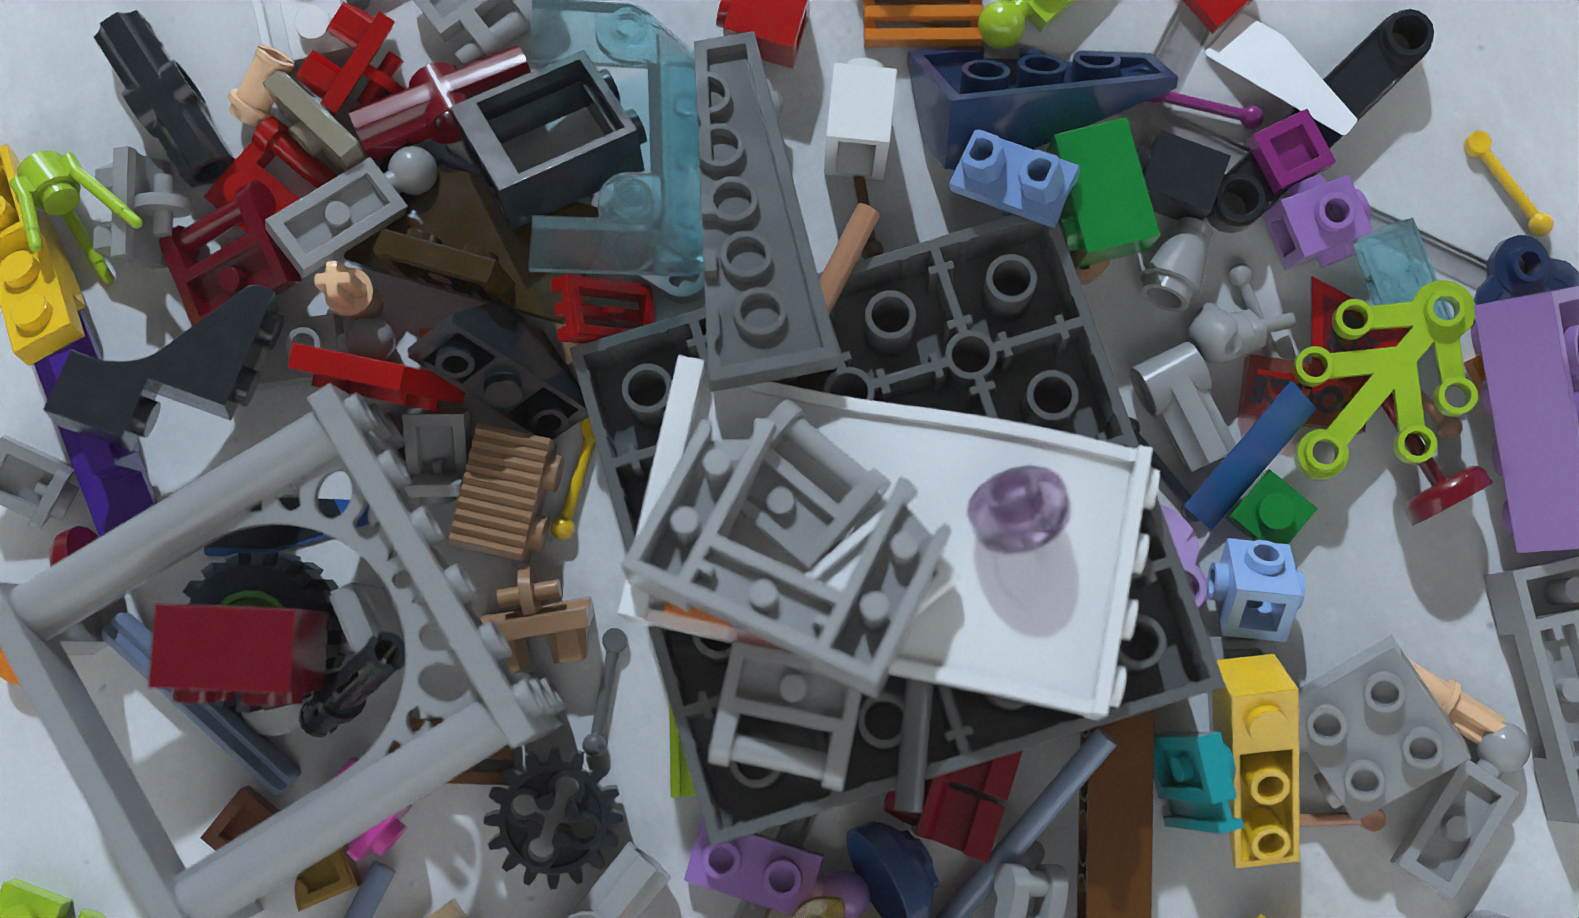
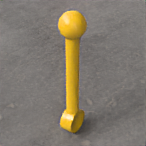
M1484 131L1472 132L1463 143L1465 152L1469 156L1482 159L1529 219L1528 228L1530 232L1535 236L1548 235L1554 227L1553 218L1547 213H1540L1496 158L1490 150L1492 145L1490 136Z
M589 417L584 419L580 426L584 439L561 515L551 524V532L559 540H567L575 532V524L572 518L596 442Z

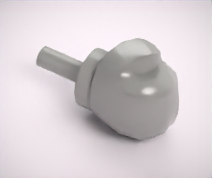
M1210 302L1204 304L1189 323L1188 338L1201 356L1209 363H1229L1253 350L1263 348L1266 344L1267 333L1295 327L1296 318L1293 313H1287L1260 319L1250 309L1228 313Z

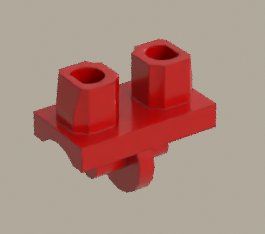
M343 2L326 28V32L354 51L343 68H340L315 50H312L297 72L296 79L311 94L321 100L320 106L333 117L337 116L360 78L368 82L357 99V102L361 105L379 100L384 93L389 96L404 90L400 84L393 80L404 63V60L388 51L378 68L370 65L393 29L395 21L380 11L374 18L367 12Z

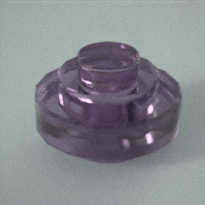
M1028 465L1010 468L993 475L982 483L969 499L967 516L978 542L988 550L1003 554L1034 551L1046 545L1062 533L1071 519L1072 502L1059 474L1046 467Z

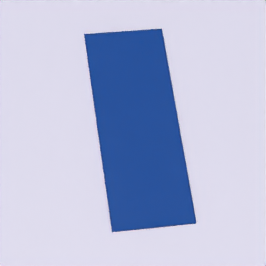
M1292 380L1184 505L1211 531L1317 410Z

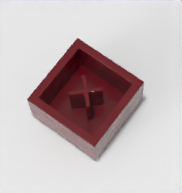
M155 603L148 688L173 689L172 702L212 704L215 701H236V692H242L241 705L285 706V704H302L303 692L324 690L329 612Z

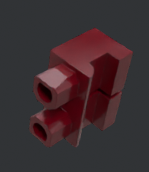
M1023 750L926 780L922 813L895 810L896 790L887 792L882 809L898 820L911 825V830L915 835L936 841L959 850L965 855L988 863L1005 807L997 801L961 790L949 784L950 782H956L1007 801Z

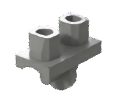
M129 146L113 148V163L95 169V179L142 219L143 225L138 229H134L112 212L111 221L100 222L94 228L93 249L96 253L148 268H167V263L160 249L159 237L172 235L173 218L187 217L191 214V199L173 194L174 177L171 175V162L143 156L136 149Z

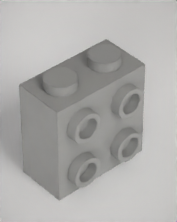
M1392 635L1299 688V755L1307 751L1320 770L1319 773L1314 775V779L1323 796L1334 809L1343 805L1354 822L1471 759L1465 740Z

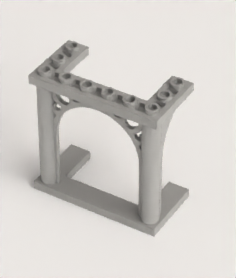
M330 383L306 397L313 408V411L23 584L0 582V648L149 918H252L264 910L258 900L260 896L509 744L511 748H515L542 739L565 725L558 714L565 709L564 702L548 677L539 680L534 672H511L504 660L512 655L505 637L492 620L483 624L471 604V601L478 597L472 581L459 563L449 566L437 546L438 543L444 540V535L438 523L425 506L416 509L403 487L410 484L411 479L405 469L406 455L402 449L405 445L401 425L390 412L384 415L375 403L367 405L358 393L349 395ZM335 472H345L352 484L351 500L346 510L340 516L328 519L323 516L319 509V491L329 475ZM303 479L299 493L301 506L293 511H289L282 506L279 498L285 494L297 493L292 485ZM262 504V511L250 512L253 508ZM368 504L370 505L368 511L370 525L377 527L379 524L377 535L370 539L364 538L356 526L357 520L362 516ZM267 525H294L323 532L340 540L362 556L379 574L396 604L402 622L406 653L405 673L396 708L378 740L352 767L186 869L67 655H93L108 646L101 637V631L105 625L97 613L98 610L226 535L248 528ZM395 548L399 557L391 559L393 550ZM402 570H408L412 577V583L406 589H400L395 581L396 575ZM422 595L427 605L415 603V600ZM430 624L438 625L440 630L434 631V634L441 641L450 643L454 650H428L422 639L424 628ZM435 664L452 665L465 675L468 681V689L458 700L440 701L431 697L424 690L421 684V676L424 671ZM419 708L428 715L442 717L444 721L433 728L430 720L425 721L422 728L414 734L410 727L409 718L411 712ZM396 741L402 745L401 748L391 754L389 753Z

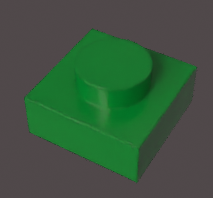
M1267 469L1259 475L1224 518L1252 541L1265 540L1278 544H1289L1318 508L1273 471Z

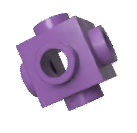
M1324 174L1305 179L1288 189L1290 197L1280 200L1262 215L1285 271L1315 259L1318 260L1321 268L1343 261L1357 254L1353 244L1373 232L1370 224L1371 209L1368 200L1359 189H1355L1349 174L1330 182H1326Z

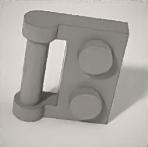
M786 399L766 418L776 422L777 430L739 513L809 571L830 554L862 516L882 499L889 489L891 481L875 468L867 471L804 419L805 411L792 400ZM789 440L850 490V492L837 504L774 452L776 447L781 442Z
M733 641L708 762L729 767L731 761L811 777L823 780L822 787L842 791L862 692L813 670L812 661L795 653ZM740 714L832 733L829 752L826 753L737 734Z

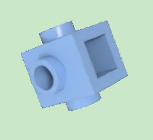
M1227 538L1220 563L1212 562L1207 576V596L1209 600H1216L1222 636L1278 642L1287 641L1297 610L1302 606L1305 596V576L1302 571H1296L1290 545L1265 540L1250 541Z

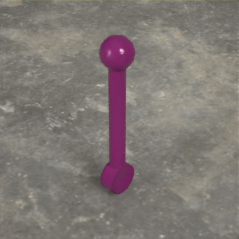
M1172 91L1146 101L1150 103L1165 102L1239 120L1243 127L1247 129L1258 128L1264 120L1263 111L1256 105L1247 106L1242 109Z

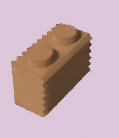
M477 423L475 436L472 439V448L469 452V460L466 464V472L463 476V484L460 488L461 496L457 500L454 521L448 537V545L529 564L532 551L538 553L543 551L549 532L550 517L541 515L547 491L556 493L561 482L564 457L556 455L558 445L549 438Z

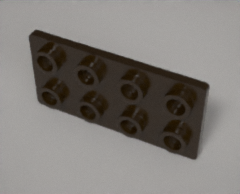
M394 153L384 157L380 166L383 174L388 171V165ZM437 164L438 175L436 182L427 192L420 195H408L403 192L399 194L408 206L404 216L344 253V258L354 266L484 303L500 301L513 311L558 324H566L564 317H555L554 304L562 302L563 299L562 293L552 292L550 279L564 274L586 275L607 216L602 208L574 202L511 230L479 175Z

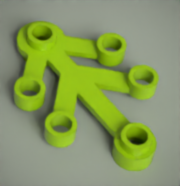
M1438 280L1423 286L1415 294L1411 302L1370 306L1363 300L1350 299L1343 302L1337 308L1332 317V326L1334 331L1344 339H1358L1369 330L1411 329L1396 347L1329 353L1322 347L1312 346L1304 349L1295 358L1292 366L1293 375L1299 383L1308 387L1319 386L1327 379L1372 375L1327 429L1313 430L1297 443L1294 450V462L1302 475L1311 480L1323 481L1339 474L1346 467L1349 460L1348 443L1392 391L1398 434L1393 442V450L1397 458L1406 464L1416 465L1430 459L1435 454L1437 438L1433 431L1425 426L1417 361L1433 344L1440 383L1434 391L1433 402L1441 414L1448 417H1458L1470 411L1476 405L1478 391L1473 382L1465 378L1460 337L1472 327L1475 320V302L1467 289L1453 281ZM1439 300L1450 303L1454 309L1453 319L1443 320L1437 317L1434 312V303ZM1346 310L1359 312L1364 320L1363 327L1360 329L1348 328L1342 319L1343 312ZM1307 357L1320 359L1324 365L1323 375L1312 377L1306 374L1302 367L1303 359ZM1455 386L1464 392L1465 403L1463 407H1453L1446 401L1445 391L1447 387ZM1408 434L1419 435L1424 440L1425 451L1421 456L1412 455L1406 450L1404 442ZM1324 442L1333 448L1335 456L1332 463L1322 464L1314 458L1313 447L1316 443Z

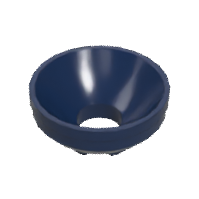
M868 821L850 829L846 836L849 857L855 873L860 875L867 883L870 891V902L881 918H928L933 903L934 889L938 887L939 879L933 867V860L922 841L912 836L908 830L900 831L891 825L876 821Z

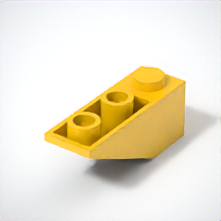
M1275 654L1217 660L1226 686L1211 691L1214 732H1221L1223 742L1229 747L1234 757L1236 775L1233 779L1237 798L1228 800L1232 817L1242 818L1244 828L1228 832L1233 864L1235 868L1300 862L1299 689Z

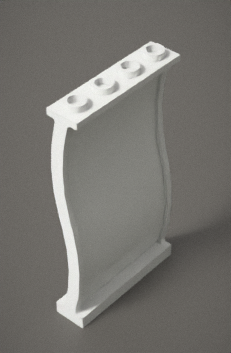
M678 356L636 538L702 420H711L712 440L749 439L754 433V419H766L780 403L790 399L805 411L804 419L862 467L867 471L875 468L891 481V485L882 499L862 516L836 548L884 509L900 476L910 480L918 489L917 496L907 507L930 534L933 535L944 523H947L952 529L942 556L956 571L960 580L914 618L889 672L890 675L1023 701L1083 715L1084 718L1093 720L1106 717L1109 706L1119 707L1126 680V667L1116 665L1120 639H1131L1138 606L1137 600L1127 598L1131 573H1142L1149 543V536L1147 534L1138 533L1143 508H1153L1159 485V470L1150 469L1153 448L1139 445L1138 448L1133 449L1028 424L971 414L863 400L770 381L710 392L708 365L705 364V361ZM789 440L781 442L774 450V452L837 504L850 492V490ZM741 513L738 514L726 539L803 574L808 572L805 567ZM627 579L625 581L618 614L627 622L650 627H662L729 643L737 641L790 652L730 624L729 628L663 613L665 600L628 584Z

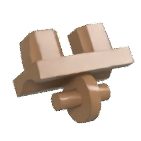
M532 566L518 568V586L496 591L499 608L521 605L520 609L485 614L480 617L483 624L492 620L509 644L512 655L504 660L511 672L521 671L530 667L531 657L527 638L548 634L553 663L575 662L584 660L587 657L588 627L594 616L591 596L541 605V601L561 598V585L559 579L538 583Z

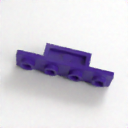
M83 310L77 312L85 337L34 363L47 400L71 350L103 360ZM57 426L99 537L158 503L138 453L140 448L138 439L131 452Z

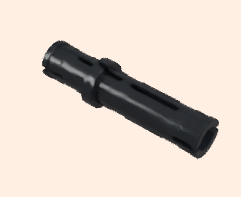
M387 631L379 632L377 638L373 635L368 639L365 646L340 671L325 676L324 690L314 691L313 698L307 701L299 711L300 725L307 734L318 738L325 737L328 731L330 734L333 733L339 724L352 721L363 711L367 698L379 689L397 670L399 671L405 665V642L398 635ZM384 658L386 659L385 664L381 662Z

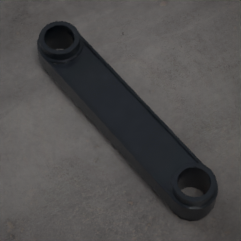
M1413 9L1400 10L1391 14L1323 79L1357 118V122L1427 54L1431 48L1435 33L1432 22L1425 14ZM1392 33L1400 34L1406 38L1410 49H1405L1398 45ZM1294 107L1281 120L1300 112V110ZM1314 119L1330 149L1343 135ZM1250 150L1224 175L1212 210L1206 216V219L1212 227L1220 232H1241L1261 217L1288 189L1274 195ZM1223 193H1233L1239 196L1245 203L1246 214H1235L1228 210L1223 201Z

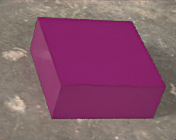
M1308 108L1254 133L1246 141L1274 195L1329 169L1336 163Z

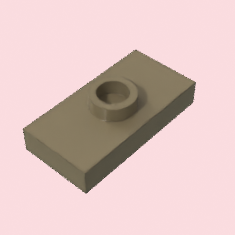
M278 69L262 83L281 114L293 125L288 129L289 132L310 156L314 158L322 152L343 173L368 158L359 141L284 71L281 72Z

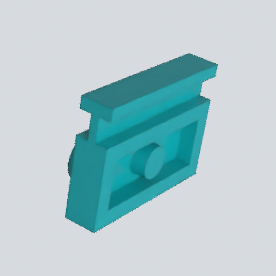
M1165 731L1154 734V782L1158 798L1168 799L1172 814L1163 817L1165 826L1215 834H1223L1244 828L1242 818L1232 817L1228 800L1237 798L1233 779L1236 775V765L1231 750L1222 740L1221 732Z

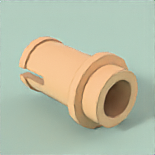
M266 45L257 46L256 54L239 89H232L228 94L231 102L229 112L238 120L254 127H258L262 121L276 114L275 109L272 107L274 101L262 83L278 69L288 74L294 67V61L287 55Z

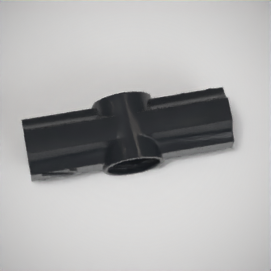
M135 10L128 13L116 12L100 22V29L93 38L125 86L126 90L122 91V95L133 114L154 138H158L168 158L188 185L195 188L200 185L215 183L236 159L204 111L207 103L195 83L176 60L170 58L151 24L139 11Z

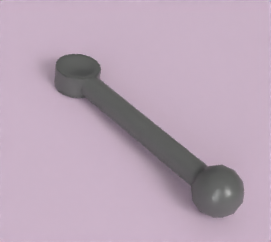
M618 628L607 630L602 637V644L607 652L591 734H588L582 743L584 753L592 758L601 756L607 748L603 732L619 652L623 651L628 643L626 633Z

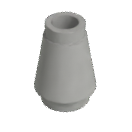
M1182 217L1178 220L1176 227L1171 231L1141 274V279L1144 283L1141 293L1148 302L1164 310L1180 312L1186 310L1190 302L1198 299L1210 238L1213 234L1211 227L1207 223L1193 217Z

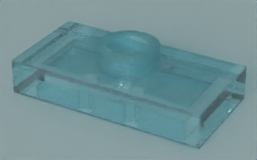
M1413 217L1373 230L1372 233L1353 244L1357 252L1355 254L1356 260L1374 305L1411 302L1415 294L1423 286L1430 282L1438 281ZM1439 300L1434 303V312L1437 317L1443 320L1453 319L1446 301Z

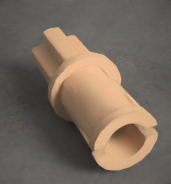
M332 260L326 262L324 273L315 274V287L324 293L325 302L335 313L349 317L354 321L362 317L378 318L382 313L384 306L383 297L374 288L373 282L368 275L361 270L345 267L339 261Z
M1409 659L1462 736L1478 744L1482 742V736L1485 731L1496 733L1506 726L1501 723L1507 722L1505 717L1462 692L1460 682L1455 679H1450L1446 682Z

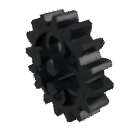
M552 746L548 761L540 763L533 751L527 752L525 754L527 770L521 773L517 768L508 765L504 769L503 775L510 784V787L508 789L492 787L488 797L501 806L500 810L487 812L484 816V824L499 827L500 830L499 833L489 840L488 847L490 850H499L506 847L509 853L501 867L505 872L515 868L518 864L526 868L523 884L530 886L538 873L547 874L550 890H555L560 880V874L568 872L571 879L578 885L583 883L582 865L588 862L599 870L605 866V859L599 851L601 845L609 848H617L619 837L613 831L607 829L608 825L623 822V810L608 808V802L614 800L619 795L618 786L608 785L602 788L599 782L606 768L599 764L589 772L583 769L584 752L580 750L575 753L570 763L562 761L559 746ZM561 777H572L577 781L579 790L575 795L568 797L564 817L573 823L582 818L589 819L594 823L596 831L590 838L580 839L574 835L570 825L559 823L555 828L552 838L553 852L546 857H538L531 851L530 843L540 838L545 817L536 811L527 816L518 814L513 807V800L519 795H529L534 798L538 809L549 811L553 807L557 794L555 789L556 781Z

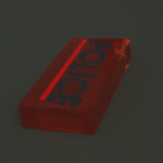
M1250 354L1244 358L1237 417L1258 420L1292 380L1317 408L1302 427L1327 429L1366 381L1363 376L1344 377L1311 396V387L1302 385L1293 375L1292 366L1294 360ZM1302 362L1303 370L1311 376V363ZM1366 423L1356 435L1366 432Z

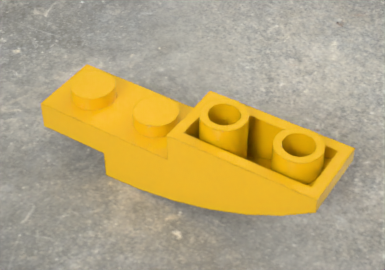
M5 144L0 147V307L13 353L26 365L30 366L85 337L77 311L86 306L59 236L48 214L37 207L35 208L43 248L40 252L30 250L19 200L9 184L12 178L17 177V169L21 163L15 152Z

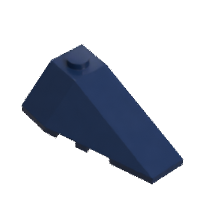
M958 46L908 51L907 59L923 143L944 169L953 171L956 170L974 130L979 129L997 135L1001 139L1035 149L1051 142L1054 134L1092 125L1176 89L1178 83V76L1152 53L1080 50L1074 53L1072 61H1063L1054 56L1040 54V49L1020 48L1019 59L984 58V47Z

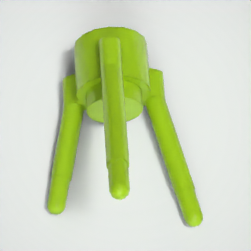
M46 150L29 155L21 162L17 169V177L12 178L9 184L19 200L30 250L40 252L43 248L35 207L44 210L50 215H62L103 283L107 285L113 284L115 280L114 275L107 266L102 254L94 251L93 239L74 210L80 201V184L134 229L142 227V219L85 171L73 153H66L62 156L56 151Z

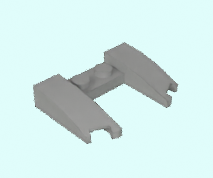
M754 419V436L752 439L712 440L711 420H702L621 565L628 584L688 612L693 606L812 661L813 670L877 699L951 536V527L944 523L931 535L907 507L917 496L918 489L910 480L900 476L843 591L726 539L776 433V422L769 419Z
M1579 555L1484 575L1499 635L1515 636L1546 755L1532 758L1548 820L1579 824Z

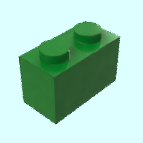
M1127 117L1054 134L1046 153L1080 166V176L1067 196L1058 220L1068 251H1072L1076 268L1147 251L1160 237V231Z

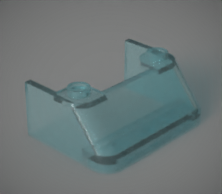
M532 0L528 63L551 64L585 50L595 66L648 69L651 173L625 172L607 180L599 195L598 218L533 216L529 272L679 277L700 274L704 271L694 50L650 12L635 4L583 0Z

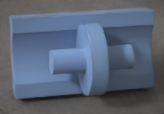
M978 129L974 130L949 182L951 192L999 208L1001 214L1005 216L1015 214L1055 228L1067 196L1080 176V166L1059 159L1058 156L1018 145Z

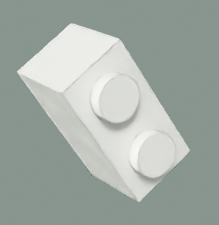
M868 58L851 59L847 64L834 63L826 130L824 174L845 177L860 175L864 176L865 179L883 180L890 143L897 69L884 68L881 62Z

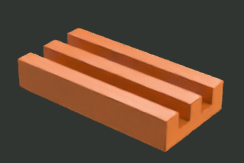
M863 0L864 47H982L984 39L978 29L979 16L983 11L982 0ZM875 3H969V5H875ZM875 21H911L912 23L969 21V28H876Z

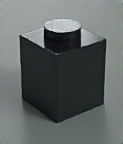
M1163 130L1160 131L1149 148L1140 145L1137 149L1154 212L1177 221L1182 217H1193L1203 221L1212 210L1231 155Z

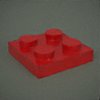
M292 343L287 368L313 373L311 386L322 388L330 383L348 394L358 393L366 398L436 412L439 400L463 404L465 392L431 371Z

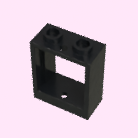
M585 50L450 107L462 146L511 230L645 171L640 146L647 142L644 126L633 108L624 110L621 106L620 94L610 72L606 68L598 71ZM585 107L605 135L522 173L517 172L501 145Z

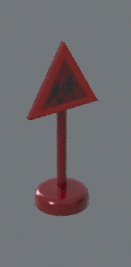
M1313 276L1310 277L1311 347H1322L1329 353L1396 347L1411 329L1369 330L1365 335L1354 340L1340 337L1332 326L1333 314L1343 302L1355 298ZM1355 310L1343 312L1342 319L1348 328L1360 329L1363 327L1364 320L1359 312ZM1311 357V376L1319 377L1323 375L1324 365L1322 361L1316 357ZM1365 375L1363 378L1367 381L1372 375ZM1342 378L1327 379L1321 385L1311 387V396ZM1391 392L1381 406L1397 430L1394 399ZM1408 434L1404 443L1410 453L1415 456H1421L1425 451V445L1419 435ZM1431 457L1418 464L1431 487L1406 501L1404 511L1412 526L1476 494L1491 485L1493 481L1488 473L1479 466L1467 467L1445 478L1435 460Z

